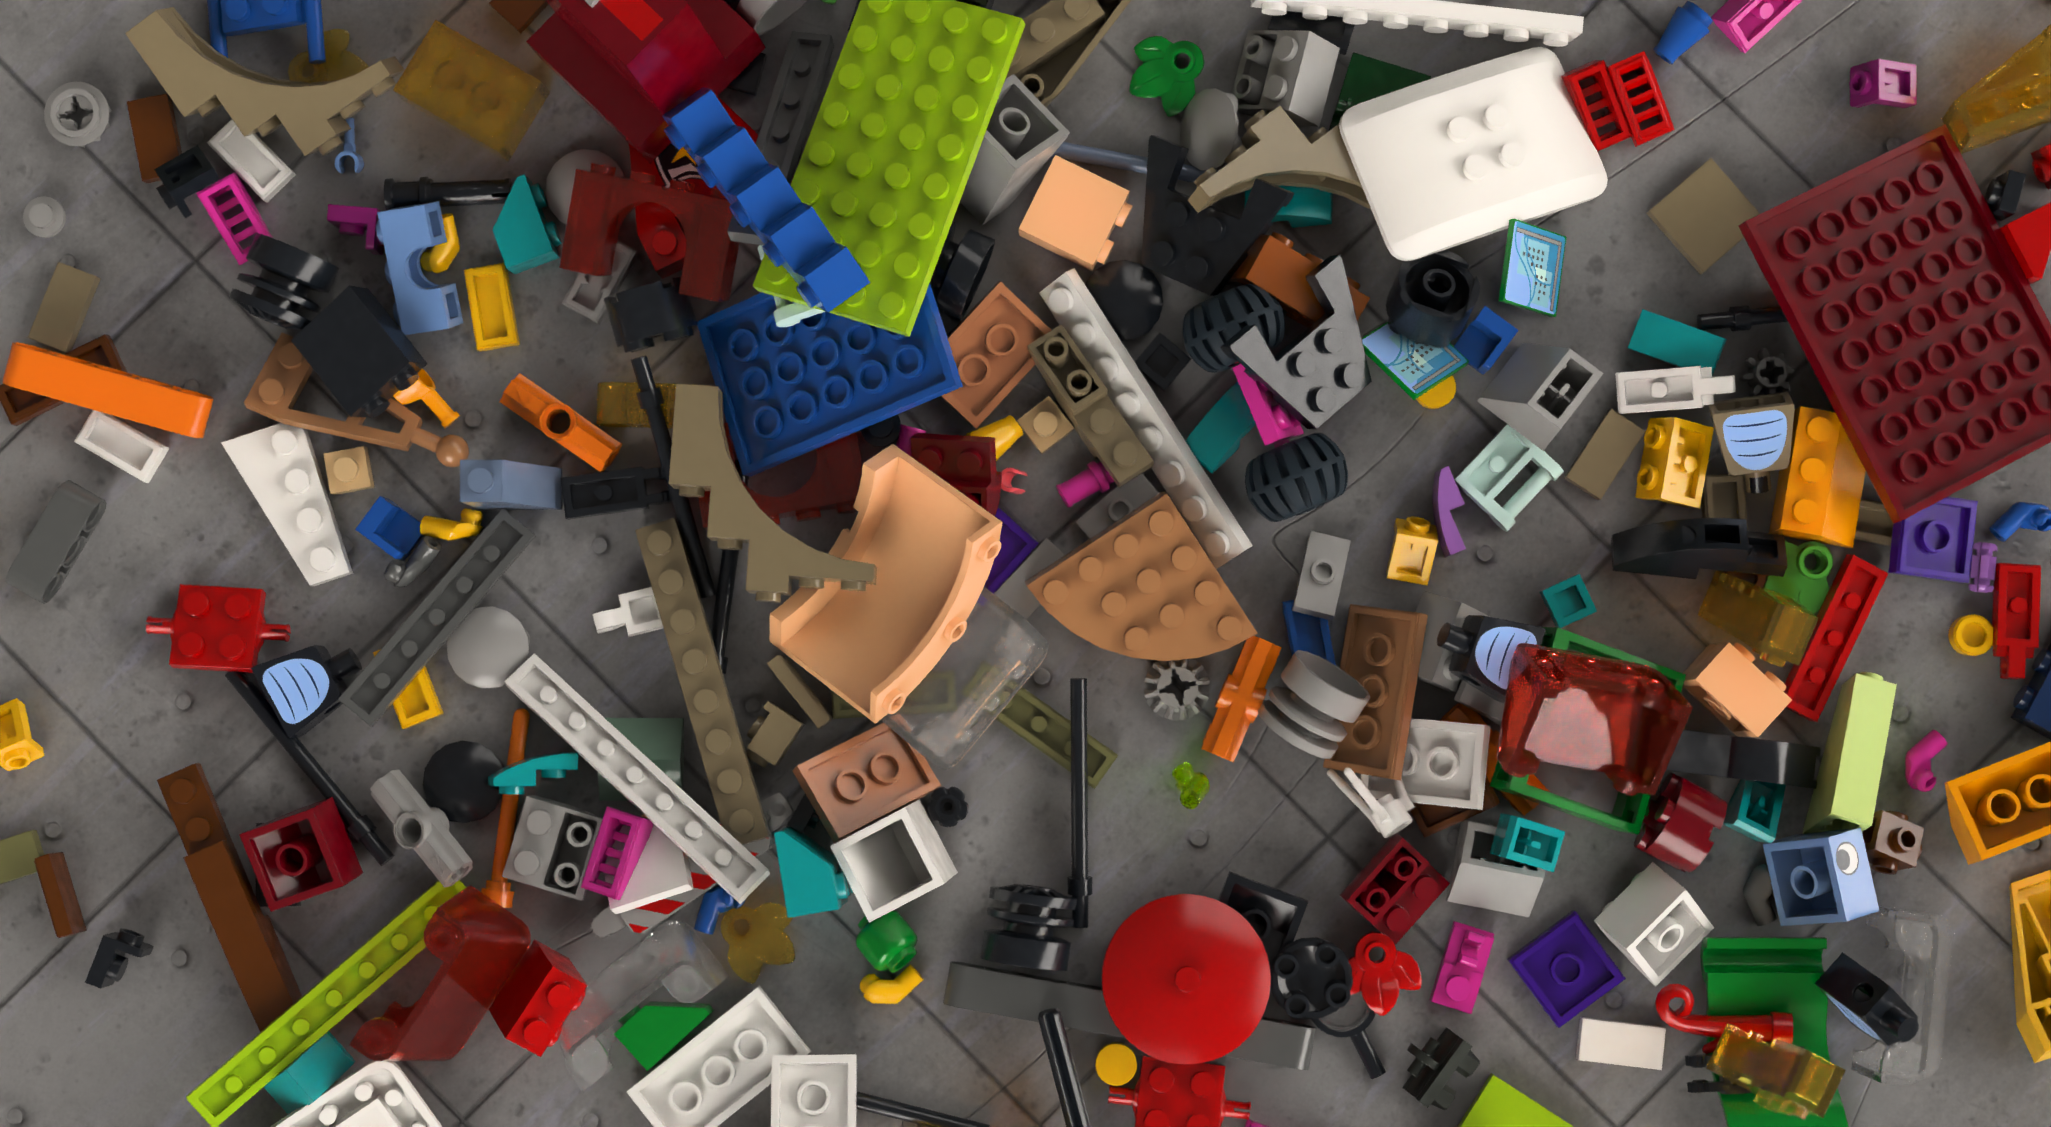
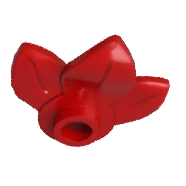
M1369 932L1357 941L1354 956L1348 959L1352 967L1353 978L1350 995L1361 991L1368 1007L1378 1015L1384 1016L1396 1004L1399 989L1419 990L1421 988L1422 977L1420 969L1410 954L1396 950L1394 942L1386 934ZM1373 947H1381L1383 949V956L1377 961L1369 958V952Z

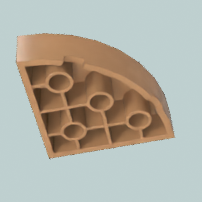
M1163 491L1025 581L1028 589L1044 609L1072 633L1102 649L1131 658L1159 661L1199 658L1229 649L1258 634L1172 500Z

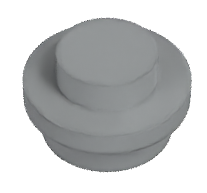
M41 196L27 204L23 213V221L27 230L41 238H49L57 235L63 229L66 222V213L63 206L57 200Z

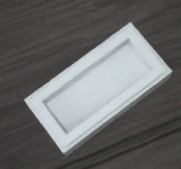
M232 119L207 142L266 203L296 176L256 133L244 137Z
M92 410L74 440L75 443L145 483L151 481L169 450V447L117 417L96 410Z
M1580 1017L1576 1059L1662 1070L1666 1028Z

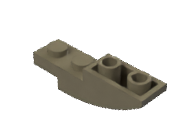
M1062 324L1027 346L1037 368L1070 423L1092 456L1100 460L1118 487L1123 486L1153 466L1154 460L1108 397V389Z

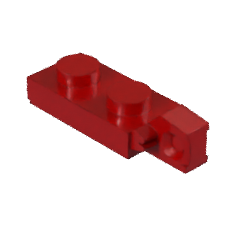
M1996 563L1992 612L1993 656L2000 657L2001 679H2024L2026 659H2033L2035 648H2039L2041 565Z

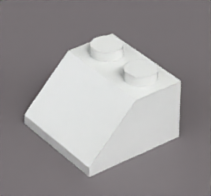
M1653 862L1644 871L1638 873L1632 879L1631 884L1614 901L1609 902L1603 908L1601 914L1594 920L1609 941L1655 986L1714 929L1688 891Z

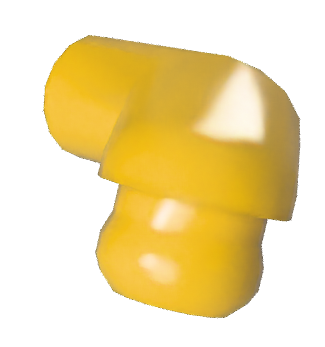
M453 213L442 214L447 242L435 245L432 249L422 253L420 265L427 272L438 274L446 271L460 251V242Z
M464 508L460 514V522L426 515L421 520L420 533L424 536L448 541L476 536L483 528V526H480L483 520V513Z
M910 964L894 980L880 979L874 973L868 974L862 978L859 987L862 993H864L863 997L872 1004H897L920 984L924 978Z

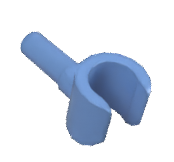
M348 118L346 122L351 129L344 134L343 152L336 156L334 163L337 171L342 174L345 172L344 161L349 156L355 161V173L361 172L364 168L363 158L356 153L354 118Z

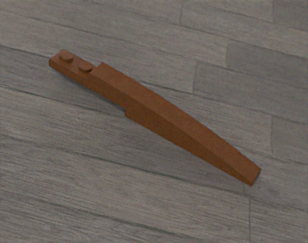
M195 763L162 777L157 782L188 856L183 858L229 965L261 1032L301 998L302 995L269 915L264 916L201 764Z

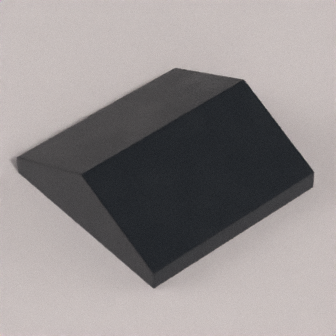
M1230 871L1217 899L1241 914L1257 932L1267 953L1270 970L1278 953L1285 945L1294 941L1308 904V900Z

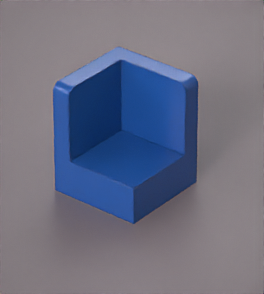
M1484 306L1457 340L1454 347L1469 360L1468 365L1484 375L1494 365L1518 332V329Z
M379 496L355 529L390 556L405 561L423 537L420 533L421 522L393 501Z

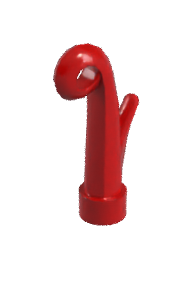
M1678 983L1669 984L1663 987L1657 994L1655 1000L1656 1010L1661 1020L1670 1027L1682 1032L1716 1038L1703 1045L1702 1052L1704 1054L1748 1043L1769 1042L1770 1046L1791 1047L1792 1013L1770 1012V1015L1727 1016L1690 1014L1694 1006V996L1685 985ZM1674 997H1680L1684 1000L1683 1004L1674 1011L1669 1007V1002Z

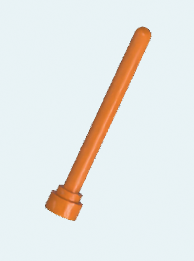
M524 708L517 709L513 715L506 766L524 760L530 713ZM502 794L491 880H486L485 888H481L479 905L512 908L515 891H510L511 882H507L508 879L502 877L513 842L519 794Z

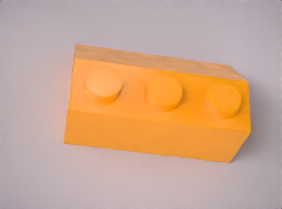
M1804 406L1795 409L1790 463L1788 468L1779 470L1769 533L1851 549L1854 545L1866 470L1835 412Z
M2051 741L1945 782L1951 827L1968 865L1983 861L2051 834Z

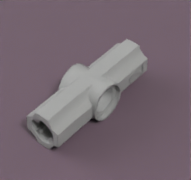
M399 769L392 770L382 778L377 779L370 788L372 791L371 796L393 822L394 836L398 844L406 849H414L444 887L452 886L460 879L466 877L473 868V861L449 832V820L445 812L437 807H429Z

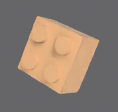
M1730 642L1709 644L1683 672L1686 675L1683 688L1737 737H1759L1792 701L1783 692L1787 688L1786 685L1769 671L1765 674L1762 673L1752 663L1755 660L1753 654L1737 642L1734 645Z

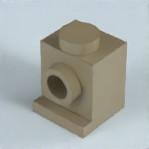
M767 701L763 707L770 712L767 718L760 715L746 735L752 739L747 746V757L764 768L768 763L774 766L780 764L805 726L804 722L772 701Z

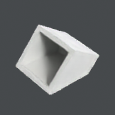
M920 799L830 846L869 923L945 884L958 873Z

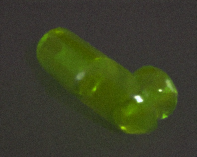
M1187 762L1178 765L1172 770V777L1177 782L1175 786L1181 792V804L1187 809L1196 808L1210 790L1208 778L1201 772H1194L1193 766Z

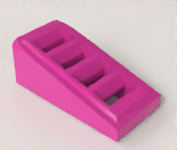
M236 172L196 193L239 265L249 261L246 259V256L251 247L250 245L242 250L239 244L240 241L257 232L273 238ZM232 189L235 197L218 205L215 198ZM241 204L244 211L226 220L223 213ZM249 218L253 225L234 235L231 227Z
M606 807L581 888L620 900L650 837L654 824L647 818L623 810ZM623 825L631 827L628 835L620 832ZM616 840L625 843L623 851L612 848ZM608 856L620 860L618 867L605 863ZM604 872L615 876L613 883L599 880L600 873Z

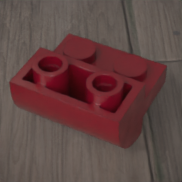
M915 433L911 437L912 458L993 516H996L1001 494L1002 473L996 471L995 437Z
M1396 833L1390 837L1342 891L1340 896L1379 932L1390 937L1396 945L1450 883L1415 848Z

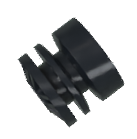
M952 221L930 285L931 288L939 290L936 299L938 310L961 320L982 281L993 253L995 239L970 229L963 236L960 243L957 244L953 242L956 224Z
M256 233L246 259L261 268V273L259 277L239 273L237 279L254 287L251 295L237 289H232L229 299L237 302L249 314L284 329L302 330L311 321L298 315L301 308L318 314L322 309L317 303L306 297L308 291L329 293L339 268L294 246Z
M1013 884L1002 887H990L989 898L1007 901V908H987V915L1005 922L1004 929L984 931L981 959L1026 968L1067 971L1071 942L1055 937L1053 933L1054 928L1073 927L1074 919L1057 916L1056 911L1057 909L1075 910L1077 898L1065 896L1052 888L1034 885Z

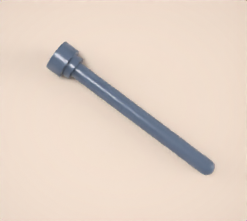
M1063 142L1049 159L1052 161V157L1057 155L1063 159L1147 174L1148 157ZM1183 164L1178 180L1194 183L1205 171H1201L1192 165Z

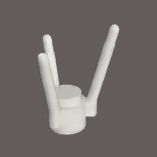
M1346 767L1344 774L1361 797L1333 769L1327 770V775L1372 822L1378 833L1381 832L1384 838H1389L1402 831L1413 821L1408 812L1414 809L1415 806L1407 796L1402 778L1401 781L1392 779L1398 799L1394 800L1392 795L1388 794L1376 800L1351 768Z

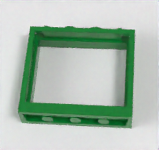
M1542 627L1546 631L1521 705L1514 704L1490 787L1619 832L1639 835L1644 816L1648 817V803L1653 786L1658 782L1661 771L1660 769L1643 767L1647 726L1672 728L1671 725L1676 708L1683 699L1680 694L1686 675L1564 629ZM1566 651L1651 681L1612 814L1527 784Z

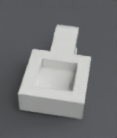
M652 587L620 594L618 597L621 607L593 614L598 634L625 625L629 637L663 629Z

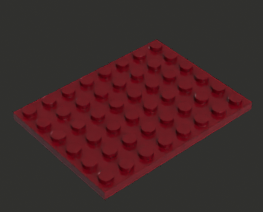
M1946 124L1738 225L1893 524L1918 513L2051 442V324Z

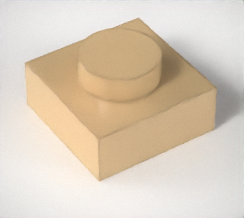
M1050 396L1017 420L1021 429L1041 454L1045 453L1074 430L1072 424Z
M361 446L323 454L330 494L338 495L375 488L367 447Z

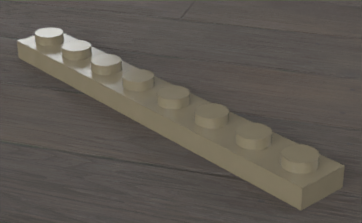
M671 518L637 529L635 532L721 826L742 845L771 837L676 518Z

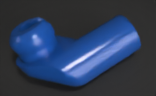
M2017 502L1989 527V530L2001 542H2005L2019 528L2043 532L2049 531L2051 529V510L2042 504Z
M721 886L707 891L703 896L693 929L713 935L719 914L733 908H740L746 899L739 904Z

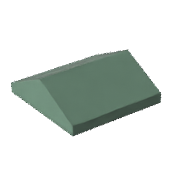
M605 718L683 790L684 718ZM598 772L599 800L629 801Z

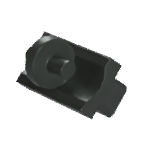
M1446 1027L1437 1041L1430 1037L1422 1050L1412 1043L1409 1045L1407 1051L1416 1058L1407 1069L1412 1075L1402 1088L1427 1108L1430 1105H1434L1440 1109L1447 1110L1455 1099L1456 1091L1446 1084L1455 1070L1465 1078L1471 1076L1479 1066L1480 1061L1471 1051L1473 1046Z

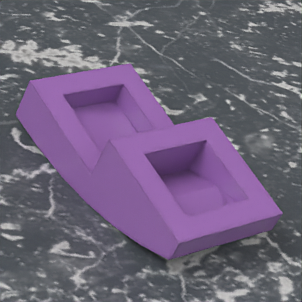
M1447 466L1435 472L1432 495L1434 523L1444 557L1466 549L1450 513L1451 510L1465 503L1451 470Z

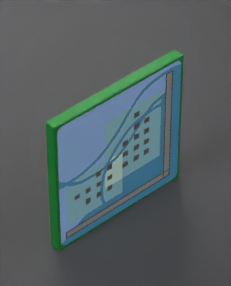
M1510 219L1499 301L1545 316L1556 317L1566 236L1517 219Z
M1388 322L1362 338L1365 354L1413 400L1434 388L1469 363V360L1451 343L1444 348L1420 344L1403 335L1394 333L1389 328Z

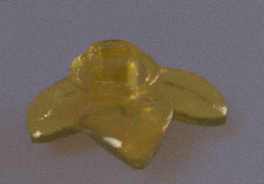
M331 29L324 32L326 62L323 64L309 63L308 51L301 52L291 60L288 75L291 81L307 83L334 81L354 76L369 66L359 56L346 51L350 41V33L347 30ZM306 65H314L315 70L310 77L302 76V70Z
M773 902L764 903L755 909L747 906H741L738 909L734 907L722 918L721 934L725 941L730 944L728 962L733 971L744 981L751 984L755 983L760 975L763 963L785 965L795 961L793 942L783 931L793 919V917H787L786 907ZM738 919H745L749 923L748 933L739 934L735 930V922Z

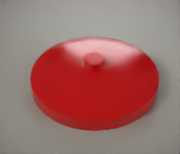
M1195 894L1170 895L1141 906L1130 914L1118 927L1109 942L1103 960L1102 991L1107 1010L1114 1024L1122 1035L1136 1048L1151 1057L1169 1063L1200 1064L1213 1061L1235 1050L1256 1029L1265 1012L1270 994L1271 974L1269 961L1257 932L1236 910L1225 903L1206 896Z

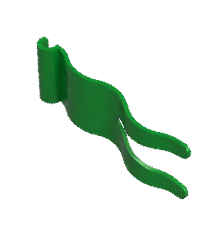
M1703 938L1700 959L1702 976L1706 983V1015H1770V1012L1792 1013L1793 1041L1791 1046H1803L1805 1052L1808 1086L1806 1090L1726 1095L1718 1092L1727 1127H1849L1832 1072L1828 1052L1826 1027L1828 997L1815 984L1824 974L1822 951L1827 949V938ZM1706 1037L1707 1043L1716 1038ZM1769 1042L1748 1043L1722 1048L1717 1051L1785 1046H1770ZM1710 1065L1714 1081H1719L1718 1065Z

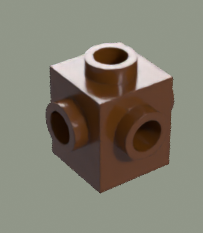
M1884 810L1874 812L1872 826L1862 832L1868 861L1872 864L1871 868L1879 873L1889 875L1897 874L1898 870L1915 868L1917 860L1922 853L1921 841L1924 828L1909 822V817L1900 812Z

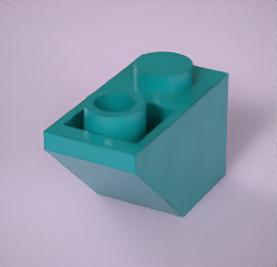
M525 174L516 178L492 229L505 266L514 275L560 258L556 246L562 244L555 223L553 221L547 223L542 208L548 206L540 184L536 183L533 185Z

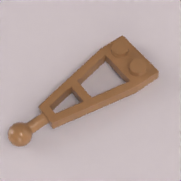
M283 332L244 401L246 408L285 425L403 451H409L412 443L435 452L440 463L447 467L460 466V460H467L469 455L468 444L462 437L451 434L442 438L421 429L423 424L421 417L393 398L388 400L390 405L385 411L404 423L400 433L363 426L362 424L366 417H351L348 415L346 421L293 410L313 368L291 341L294 337Z

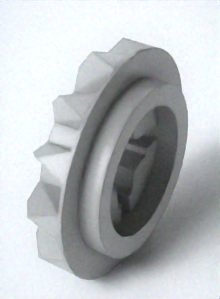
M69 82L58 87L49 96L44 109V120L48 131L56 140L67 146L85 148L87 144L93 141H100L102 133L110 127L109 113L112 110L108 105L105 95L95 86L85 82ZM77 102L83 110L92 112L82 118L81 128H79L78 123L74 120L65 118L76 113Z
M1194 659L1158 660L1151 666L1145 677L1144 694L1149 706L1159 716L1169 720L1178 721L1193 717L1203 709L1209 698V677L1203 666ZM1172 669H1175L1180 681L1195 683V686H1190L1189 689L1183 691V705L1181 706L1173 693L1159 692V689H1163L1171 684Z

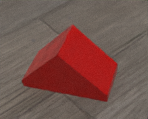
M2051 202L2000 227L2029 284L2042 279L2051 252Z

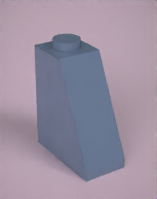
M460 460V502L479 510H501L502 508L504 510H562L560 479L562 478V468L508 460Z

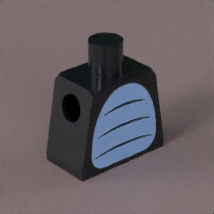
M1468 615L1464 620L1462 628L1448 622L1445 623L1439 631L1437 645L1453 652L1449 664V671L1500 703L1521 705L1546 629L1489 616Z
M314 645L256 665L251 669L288 738H298L309 732L343 704L338 699L348 688L344 679L362 670V666L351 648L331 658L324 646Z
M1843 952L1815 982L1816 986L1856 1028L1887 1048H1894L1900 1041L1907 1042L1916 1036L1919 1024L1917 1021L1918 1016L1887 983ZM1859 989L1871 997V999L1866 1002L1856 1001L1854 997L1856 990Z

